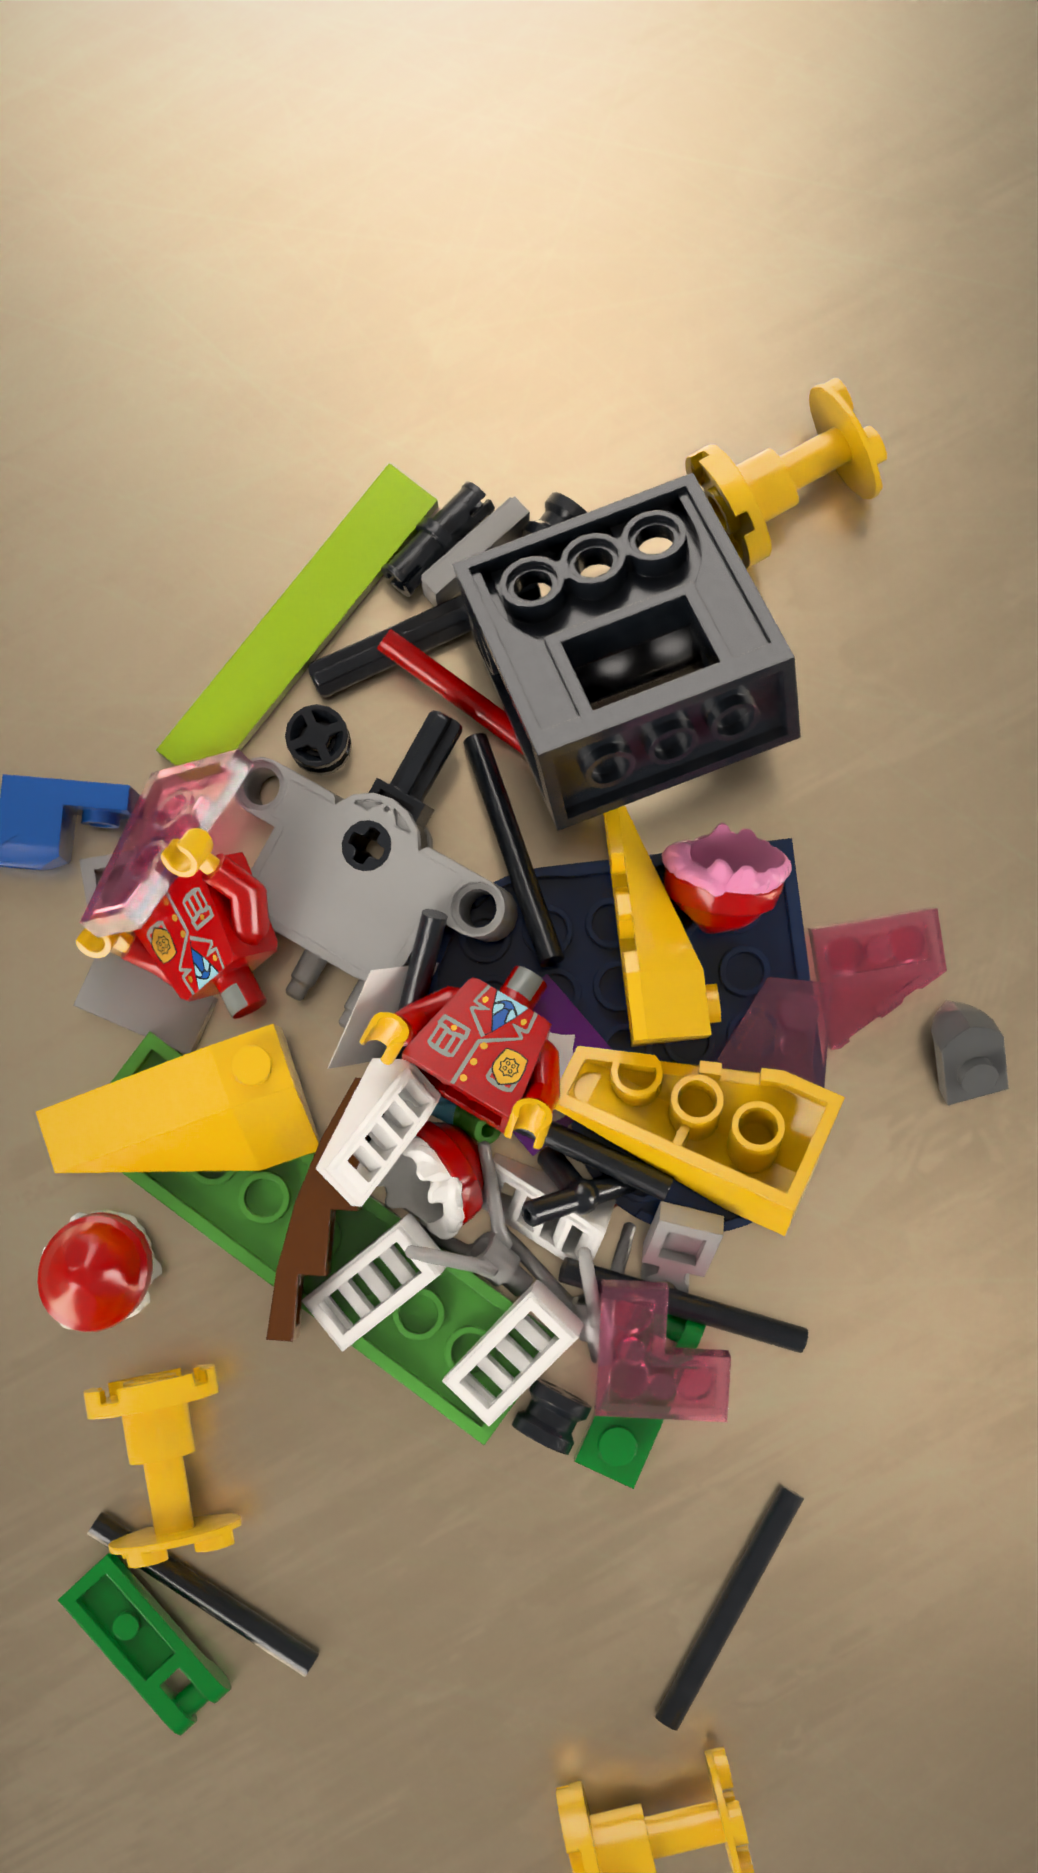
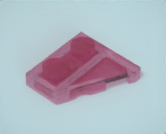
M935 907L808 928L826 1045L831 1050L840 1049L850 1042L849 1038L877 1017L883 1018L901 1005L907 995L916 989H923L947 971L938 909Z
M774 977L766 978L752 1000L749 1009L723 1047L724 1049L716 1062L722 1063V1068L757 1073H760L761 1068L784 1070L824 1088L833 983Z

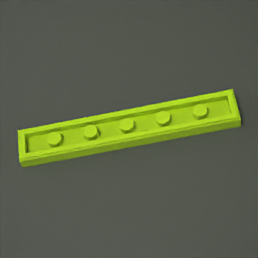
M389 463L162 741L156 751L208 792L307 670L309 664L315 660L383 576L381 571L383 565L389 563L417 534L416 525L424 517H430L439 507L438 500Z

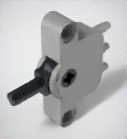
M433 710L428 714L390 784L376 778L369 793L354 794L343 799L294 770L266 757L252 758L244 762L236 771L232 782L233 795L237 803L247 812L274 826L251 872L253 877L263 883L267 890L268 913L273 930L305 948L291 974L292 979L286 988V994L298 1001L303 1000L309 988L315 985L327 962L358 978L359 980L345 1003V1010L339 1019V1025L344 1029L371 970L409 966L422 910L433 909L445 913L448 916L446 925L464 935L484 942H495L507 937L514 929L518 918L517 904L513 896L504 888L433 849V839L426 825L435 810L423 802L462 733V725L440 711ZM277 776L280 784L278 795L273 801L263 805L260 800L262 784L268 778ZM371 840L385 848L380 859L374 858L366 851L367 845ZM491 894L496 902L497 911L495 917L488 925L477 928L474 926L470 916L472 904L477 898Z

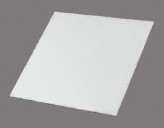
M436 963L434 973H435V971H436L437 966H438L439 963ZM409 966L370 971L327 1069L370 1062L372 1058L382 1057L387 1048L384 1043L378 1040H370L365 1045H362L360 1039L375 1014L379 1012L395 1013L398 1011Z

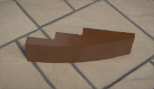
M355 1077L325 1130L295 1201L276 1270L266 1340L293 1342L300 1336L305 1275L327 1276L331 1273L336 1210L360 1211L363 1208V1205L362 1207L351 1206L316 1169L362 1078ZM353 1154L348 1159V1162L357 1169L360 1163Z

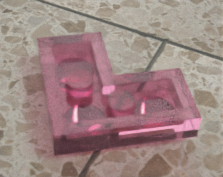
M601 1279L594 1399L595 1416L727 1422L731 1370L729 1350L666 1347L669 1297L667 1283Z

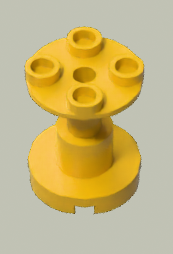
M834 378L825 384H818L810 390L809 406L818 436L782 456L768 448L736 466L731 458L717 445H708L686 458V474L693 473L700 486H703L709 503L746 569L771 555V539L765 522L796 506L799 503L797 490L835 469L847 486L862 499L871 500L877 497L883 488L878 464L887 460L885 445L878 432L872 426H867L863 429L853 412L851 396L845 385L838 378Z
M214 1364L197 1365L196 1368H193L195 1379L193 1378V1373L182 1375L181 1368L110 1382L108 1383L110 1394L108 1397H106L105 1390H102V1388L93 1387L83 1391L87 1419H105L122 1416L129 1464L144 1466L153 1526L126 1534L108 1544L109 1553L122 1555V1559H127L128 1568H141L164 1562L169 1559L167 1549L194 1544L195 1552H209L235 1544L233 1529L242 1524L239 1514H213L193 1517L183 1456L196 1451L188 1402L206 1398L219 1392Z
M724 1746L704 1751L714 1800L646 1817H644L641 1803L591 1815L582 1781L557 1787V1806L566 1853L569 1854L572 1872L657 1873L655 1859L725 1843L732 1873H755L748 1845H745L749 1844L739 1801L735 1800L733 1790L722 1792V1790L734 1788Z

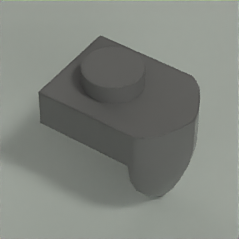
M946 1000L933 1018L931 1032L934 1041L939 1091L947 1105L1009 1089L1004 1036L994 1020L985 1012L971 1005Z

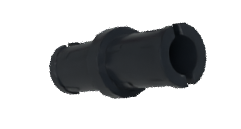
M469 481L465 482L458 493L433 518L426 516L416 525L418 533L389 563L383 565L381 568L382 573L388 579L392 576L395 577L390 583L403 595L410 597L415 592L414 590L422 583L421 575L477 527L487 515L495 511L491 500L487 499L484 503L481 502L486 494L477 485Z

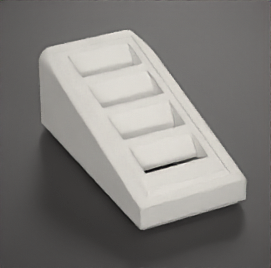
M381 1058L371 1059L316 1167L317 1171L351 1206L362 1207L428 1120L441 1097L440 1093L414 1064L404 1059H395L390 1065L381 1062ZM367 1135L372 1138L370 1143L365 1140ZM352 1154L360 1162L357 1169L348 1162Z
M496 1153L493 1160L505 1223L562 1260L565 1257L579 1260L578 1250L581 1247H588L591 1251L592 1260H594L606 1233L616 1200L612 1199L598 1204L595 1210L585 1215L572 1213L532 1227L524 1221L522 1216V1206L527 1196L535 1199L559 1189L544 1171ZM505 1182L516 1189L513 1197L501 1192ZM483 1186L482 1208L489 1212L485 1189Z
M410 1213L379 1236L302 1300L342 1352L441 1275L446 1268L445 1266L411 1259L420 1270L416 1273L394 1246L397 1242L404 1251L410 1245L441 1250ZM378 1256L402 1284L398 1289L395 1290L373 1263V1260ZM357 1273L380 1300L376 1307L371 1304L351 1279ZM337 1289L361 1318L354 1325L330 1296Z
M536 1280L444 1376L442 1382L481 1420L490 1426L579 1338L583 1322L540 1280ZM530 1311L555 1334L553 1338L527 1315ZM513 1328L539 1351L534 1358L508 1334ZM494 1347L520 1371L515 1378L489 1354ZM476 1365L503 1390L497 1397L491 1394L470 1373Z

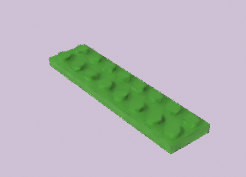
M149 1031L111 1083L183 1056V1054ZM315 1153L262 1171L121 1173L274 1287L276 1270L294 1204ZM371 1195L365 1201L360 1211L336 1210L331 1273L327 1276L305 1275L303 1299L402 1218ZM396 1242L394 1246L403 1255V1257L407 1260V1262L411 1265L415 1272L417 1273L418 1271H420L418 1267L414 1264V1262L410 1258L406 1257L405 1251ZM378 1256L373 1260V1263L395 1290L398 1289L402 1284L382 1259ZM446 1267L441 1275L351 1345L482 1445L486 1444L518 1400L517 1398L488 1426L442 1382L444 1376L514 1303L474 1272ZM357 1273L351 1278L371 1304L376 1307L380 1300ZM338 1289L330 1295L353 1325L361 1319ZM303 1303L302 1309L309 1313L311 1316H313L312 1313ZM527 1314L551 1338L555 1336V1334L547 1326H545L531 1314ZM515 1328L508 1333L533 1358L538 1354L539 1351ZM495 1347L489 1352L514 1378L520 1373ZM477 1365L470 1371L495 1397L503 1391Z

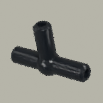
M545 1147L539 1153L537 1162L559 1190L524 1202L522 1216L528 1225L535 1227L572 1213L578 1215L588 1214L595 1210L598 1204L633 1193L638 1189L606 1174L591 1180L585 1179L564 1154Z

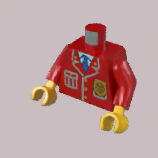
M194 828L187 830L181 839H172L162 852L161 859L165 867L179 877L129 922L133 929L131 935L124 932V922L115 911L104 909L94 913L88 921L87 927L77 937L76 944L84 954L93 958L105 957L113 947L122 951L121 959L154 974L173 987L179 997L185 1001L190 1002L220 994L232 1018L238 1019L253 1013L267 1003V998L253 974L255 969L277 952L278 940L269 919L267 890L263 883L253 877L243 852L228 855L220 853L214 856L211 853L214 844L209 833L203 829Z
M515 966L499 991L480 979L472 977L461 988L446 986L407 1004L395 1013L379 1012L372 1017L360 1039V1043L365 1045L370 1040H378L384 1043L387 1048L380 1059L381 1062L386 1065L392 1064L402 1047L406 1046L402 1053V1059L414 1064L442 1097L504 1133V1136L509 1139L516 1129L529 1130L536 1137L533 1148L541 1149L543 1147L552 1122L553 1111L560 1098L559 1051L548 1040L552 1024L533 1011L547 988V984L540 976L525 967Z

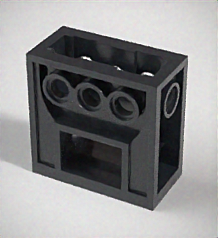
M693 473L452 563L475 645L557 831L801 738L795 656ZM656 537L668 539L673 543L668 550L659 554H646L639 550L643 542ZM600 564L610 567L607 573L594 578L580 575L584 569L592 565ZM543 583L551 587L548 594L538 600L528 601L518 597V593L529 584Z

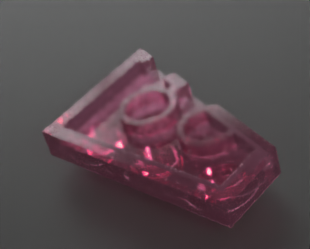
M239 749L152 772L80 920V924L97 938L141 929L177 878V875L170 872L162 862L161 855L172 839H181L187 830L199 828L209 832L255 765Z

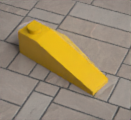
M624 805L603 813L631 1047L708 1038L711 1036L710 1023L721 1022L717 984L705 985L703 967L626 806Z
M270 1024L206 1046L36 1111L55 1173L262 1171L314 1153L320 1142L283 1030L275 1024Z
M577 1046L560 1079V1098L555 1109L659 1171L674 1177L676 1181L725 1210L785 1236L810 1182L845 1097L784 1070L761 1068L760 1073L724 1069L722 1068V1063L700 1060L699 1065L659 1061L656 1055Z

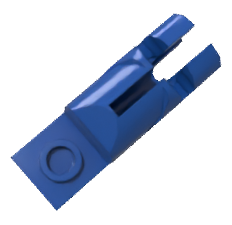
M3 774L0 794V867L44 871L69 864L74 845L77 815H82L81 824L87 826L119 828L120 819L139 820L141 795L130 785Z

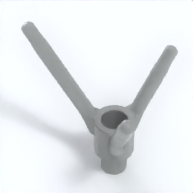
M482 1141L478 1144V1152L492 1230L481 1235L473 1244H466L454 1237L447 1240L440 1239L430 1233L419 1222L433 1241L449 1252L410 1245L406 1248L405 1255L410 1259L477 1273L486 1278L493 1286L503 1285L514 1296L518 1297L531 1286L533 1278L519 1266L520 1257L510 1249L513 1242L505 1223L491 1146L489 1142Z
M627 1222L623 1226L610 1269L623 1274L636 1230L635 1224ZM508 1229L513 1242L510 1249L520 1257V1262L583 1322V1328L579 1337L581 1341L588 1343L592 1362L601 1364L614 1360L616 1352L612 1336L617 1333L614 1313L617 1311L618 1299L599 1294L590 1249L588 1247H581L578 1250L579 1269L584 1294L572 1297L528 1248Z

